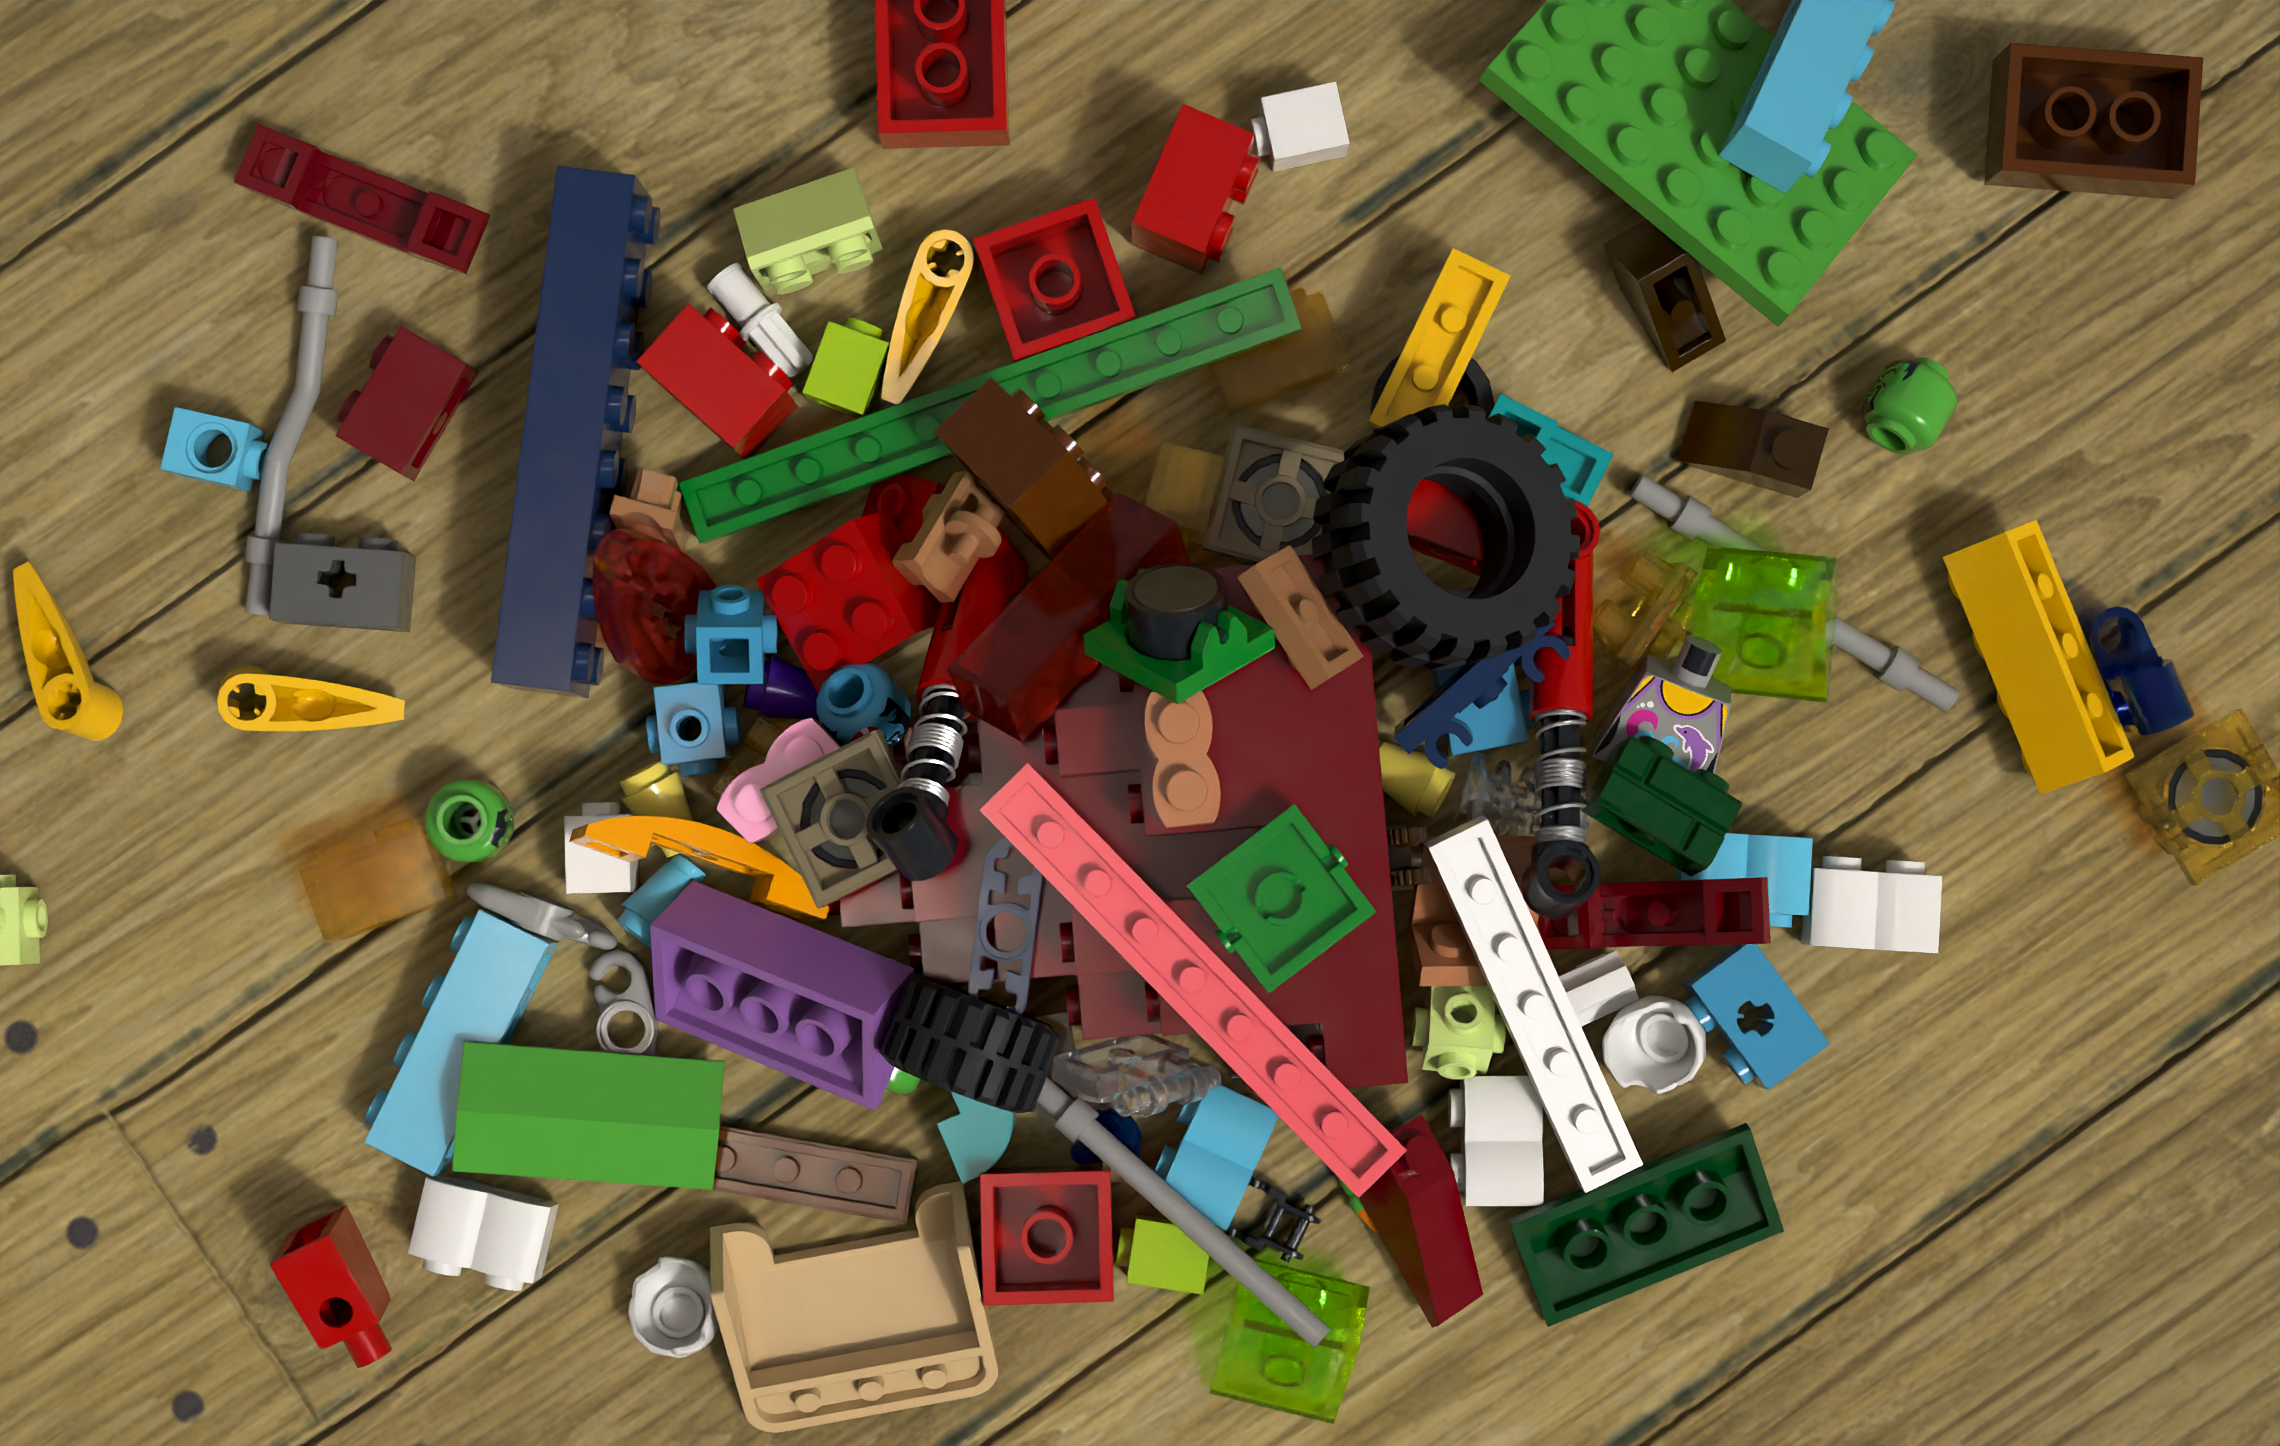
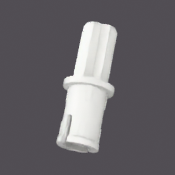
M738 262L729 265L711 280L707 289L716 296L741 326L742 330L739 335L744 340L751 339L761 352L788 375L787 378L789 380L798 377L809 368L814 361L813 355L779 315L782 307L778 303L771 305L743 272Z

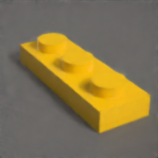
M1452 248L1377 402L1368 425L1378 429L1427 407L1443 404L1448 406L1511 275Z

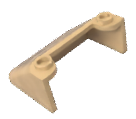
M962 1181L932 1187L919 1196L915 1205L917 1225L915 1230L774 1256L770 1239L765 1229L759 1224L746 1222L710 1227L711 1299L744 1414L752 1426L765 1432H785L973 1397L986 1392L994 1385L998 1377V1363L987 1305L983 1306L982 1274L969 1203Z

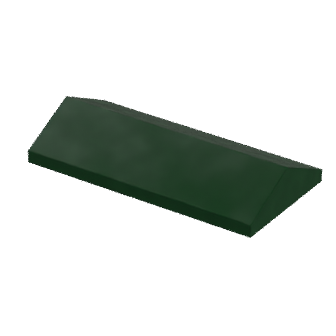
M1747 1123L1647 1162L1587 1193L1581 1189L1507 1219L1518 1257L1547 1327L1784 1232L1751 1129Z

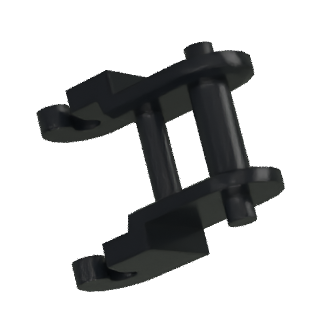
M1251 1176L1249 1185L1277 1198V1207L1264 1234L1261 1233L1257 1238L1229 1225L1227 1231L1224 1230V1233L1233 1238L1240 1239L1244 1244L1259 1251L1262 1250L1264 1244H1267L1283 1252L1280 1259L1289 1263L1291 1257L1302 1261L1304 1255L1297 1249L1310 1222L1320 1224L1322 1221L1312 1214L1315 1207L1306 1204L1304 1210L1285 1201L1288 1196L1286 1191ZM1286 1210L1298 1216L1284 1244L1274 1239L1273 1236Z

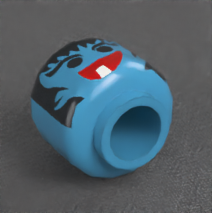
M866 663L864 665L853 664L844 665L835 670L824 681L816 698V713L823 728L842 747L874 730H881L891 749L907 731L911 720V705L904 690L878 665L873 663Z

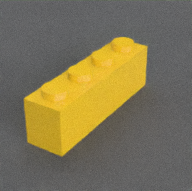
M2037 519L1942 557L1949 572L1948 581L1955 597L1961 601L1972 628L1975 649L1985 660L1996 686L1998 705L2002 713L2010 720L2021 747L2023 766L2034 779L2040 795L2103 774L2134 758L2135 756Z

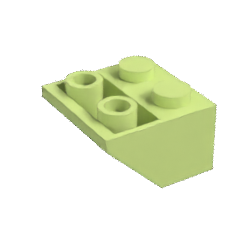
M854 167L733 208L750 269L764 291L775 288L777 294H787L803 289L813 283L811 276L813 274L833 267L836 268L838 274L856 271L873 262L871 254L883 251Z

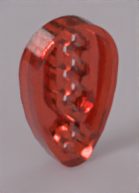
M622 528L609 532L600 541L594 553L592 591L596 617L601 633L614 660L623 669L653 684H669L682 679L697 667V653L685 652V615H697L699 590H714L717 588L715 583L703 567L689 555L643 532ZM628 568L631 571V576L625 573ZM654 605L666 610L663 614V619L652 614ZM667 624L678 630L675 635L676 639L665 634Z

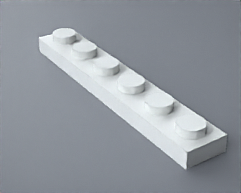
M1481 815L1423 843L1579 1187L1587 1193L1642 1166L1643 1163L1488 819Z

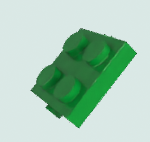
M1295 804L1187 885L1219 929L1214 932L1230 954L1235 950L1268 993L1272 992L1376 913V910L1344 868L1349 865L1346 859L1333 843L1326 846Z

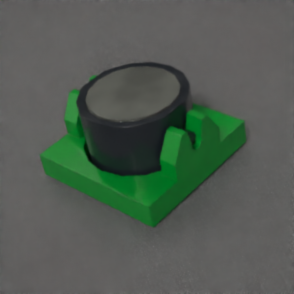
M1175 562L1160 564L1146 570L1143 568L1138 570L1137 575L1133 576L1129 582L1124 579L1119 580L1109 605L1111 620L1083 634L1085 655L1176 704L1181 703L1275 648L1274 628L1228 605L1227 587L1224 578L1212 568L1196 563Z

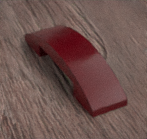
M260 124L255 129L234 180L235 184L315 219L404 254L462 274H467L490 219V215L486 212L432 191L427 193L324 153L314 145Z
M1768 877L1599 883L1593 895L1576 912L1566 918L1554 920L1539 916L1537 924L1546 950L1771 943ZM1552 885L1558 891L1564 893L1573 892V885Z

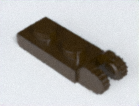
M1408 823L1387 825L1391 890L1414 889V884L1431 883L1430 868H1423L1420 845L1421 842L1427 841L1426 826L1408 828Z

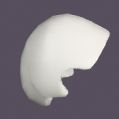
M1646 996L1622 1007L1602 1038L1603 1062L1616 1083L1626 1088L1631 1085H1638L1652 1090L1655 1094H1662L1694 1078L1706 1057L1705 1030L1691 1010L1683 1003L1664 996Z
M660 1257L656 1265L635 1278L632 1287V1298L629 1302L628 1316L634 1337L651 1353L675 1358L687 1357L704 1348L719 1332L720 1327L711 1299L710 1272L700 1263L680 1257Z

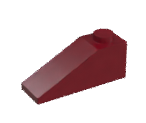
M1421 1114L1386 1128L1407 1151L1359 1199L1433 1328L1439 1326L1483 1295L1454 1170Z

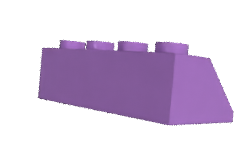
M694 880L650 924L655 1019L657 1021L871 1110H875L878 1107L894 1070V1066L890 1065L879 1051L907 979L914 977V968Z

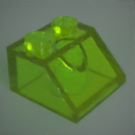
M1708 546L1694 598L1696 636L1714 643L1722 650L1711 678L1726 683L1731 687V693L1827 703L1838 605L1837 557Z
M1252 1258L1331 1329L1315 1348L1311 1347L1237 1281L1209 1394L1334 1424L1361 1346L1370 1287L1349 1282L1335 1276H1324L1284 1266L1274 1261Z

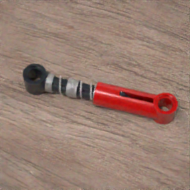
M1575 500L1578 518L1570 521L1571 534L1580 536L1579 558L1569 561L1568 569L1575 571L1576 577L1570 594L1556 598L1560 603V612L1555 617L1556 624L1547 631L1555 632L1566 640L1571 656L1564 660L1551 647L1538 649L1533 659L1544 671L1545 679L1538 683L1529 678V719L1542 727L1535 734V739L1541 745V756L1535 761V794L1541 800V811L1535 816V822L1541 828L1535 832V845L1531 848V864L1523 874L1521 890L1523 899L1532 911L1541 917L1552 920L1566 918L1576 912L1598 888L1601 875L1598 861L1590 851V847L1586 845L1585 839L1587 836L1585 834L1587 831L1580 827V809H1584L1587 806L1585 803L1580 802V794L1584 793L1587 789L1585 787L1587 784V774L1585 773L1587 764L1580 760V754L1586 752L1585 748L1580 747V728L1593 719V549L1599 541L1600 527L1598 519L1592 510ZM1548 868H1558L1566 872L1572 880L1573 892L1564 893L1554 888L1548 879Z
M999 525L996 529L1001 535L1002 542L994 556L989 558L979 557L954 602L940 603L916 692L921 719L913 727L906 754L909 764L901 771V783L897 789L882 797L871 809L867 818L866 830L869 836L903 877L910 881H924L935 877L952 862L958 850V838L947 824L949 815L947 806L950 795L944 788L945 783L955 778L954 770L958 767L964 742L961 736L967 732V726L963 721L973 718L980 710L1008 598L1021 588L1028 576L1027 563ZM910 768L908 779L905 780L906 773Z

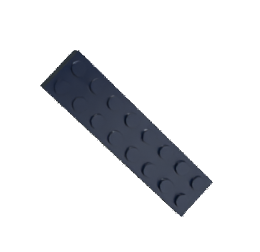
M557 166L491 676L492 683L511 689L589 698L590 685L599 686L602 678L604 648L595 647L598 621L607 622L611 611L612 585L603 584L606 559H614L612 555L613 544L619 535L609 512L614 495L624 496L627 485L628 459L620 458L622 434L632 433L636 416V396L628 395L630 372L631 370H640L641 366L636 361L644 353V333L636 332L639 307L648 308L652 291V271L644 269L647 244L656 245L660 229V208L652 206L653 199L651 195L648 194L638 178L631 174Z

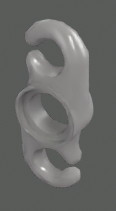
M469 882L466 886L465 892L474 902L508 918V921L532 932L559 941H563L566 938L604 950L614 949L617 945V938L611 931L590 919L574 913L573 909L526 891L520 890L517 893L481 882Z
M617 949L603 953L592 964L589 970L590 977L596 981L601 980L608 969L613 966H620L629 972L630 983L621 992L611 991L603 985H598L594 989V998L599 1005L600 1017L596 1030L601 1051L657 1055L656 1038L658 1035V1022L655 1019L644 966L631 952ZM624 1010L637 1013L645 1024L644 1038L633 1048L619 1046L614 1042L610 1034L612 1019L616 1014Z

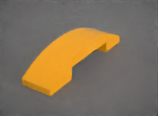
M661 816L610 818L573 829L569 840L571 843L626 862L645 858L650 843L756 879L749 903L806 924L826 920L829 910L828 905L817 909L802 876L784 861L754 843H748L745 838L700 822Z

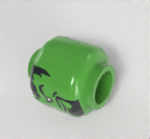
M1919 357L1915 361L1899 359L1888 363L1864 399L1861 409L1864 420L1867 423L1866 431L1870 438L1882 448L1901 455L1909 454L1911 451H1923L1931 448L1952 417L1958 404L1955 389L1948 381L1949 374L1946 369L1939 363L1924 357Z
M459 779L443 785L431 797L425 811V830L430 843L441 855L456 862H483L497 856L508 845L514 832L515 814L509 799L498 787L481 780ZM479 810L473 818L467 817L471 811ZM466 823L472 825L474 834L468 830Z

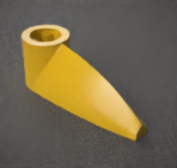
M944 229L933 232L923 240L918 248L898 309L883 379L881 399L893 404H900L917 380L944 334L963 290L972 284L978 274L979 260L975 249L964 236L956 231ZM951 245L960 247L961 250L956 254L961 260H964L961 270L950 269L946 278L937 276L935 273L940 270V267L935 262L933 263V257L936 252L947 253Z
M28 561L13 569V582L20 636L39 713L46 724L59 731L90 741L107 739L116 732L121 724L124 713L122 700L118 693L110 687L94 682L87 658L64 612L47 585Z
M253 665L237 666L230 670L221 680L217 697L218 711L224 721L234 728L245 731L329 730L404 720L405 700L328 681L271 675L262 668ZM251 683L254 684L255 693L266 696V701L263 705L255 702L254 711L240 710L239 701L229 699L230 691L234 690L236 693H239L241 684Z

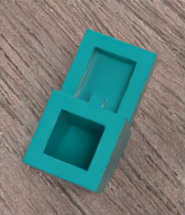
M1500 394L1490 416L1500 413L1515 421L1518 425L1515 434L1519 437L1531 433L1546 449L1541 454L1545 462L1549 466L1557 463L1565 476L1566 481L1560 484L1565 499H1574L1588 507L1614 454L1558 427V421Z
M951 1092L959 1112L941 1119L937 1126L962 1183H965L980 1176L981 1172L989 1170L1002 1156L1014 1131L1016 1113Z

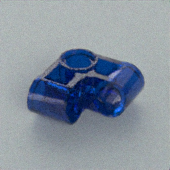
M2102 606L2088 609L2079 616L2078 621L2124 732L2147 736L2174 727L2195 715L2171 659H2162V656H2158L2144 623L2136 613L2128 608ZM2109 618L2116 621L2121 632L2120 642L2111 652L2103 649L2098 637L2101 625Z

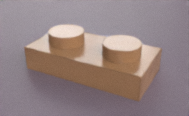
M1291 545L1255 564L1237 577L1249 595L1253 607L1263 616L1267 624L1274 628V635L1286 651L1291 665L1301 674L1311 690L1364 657Z

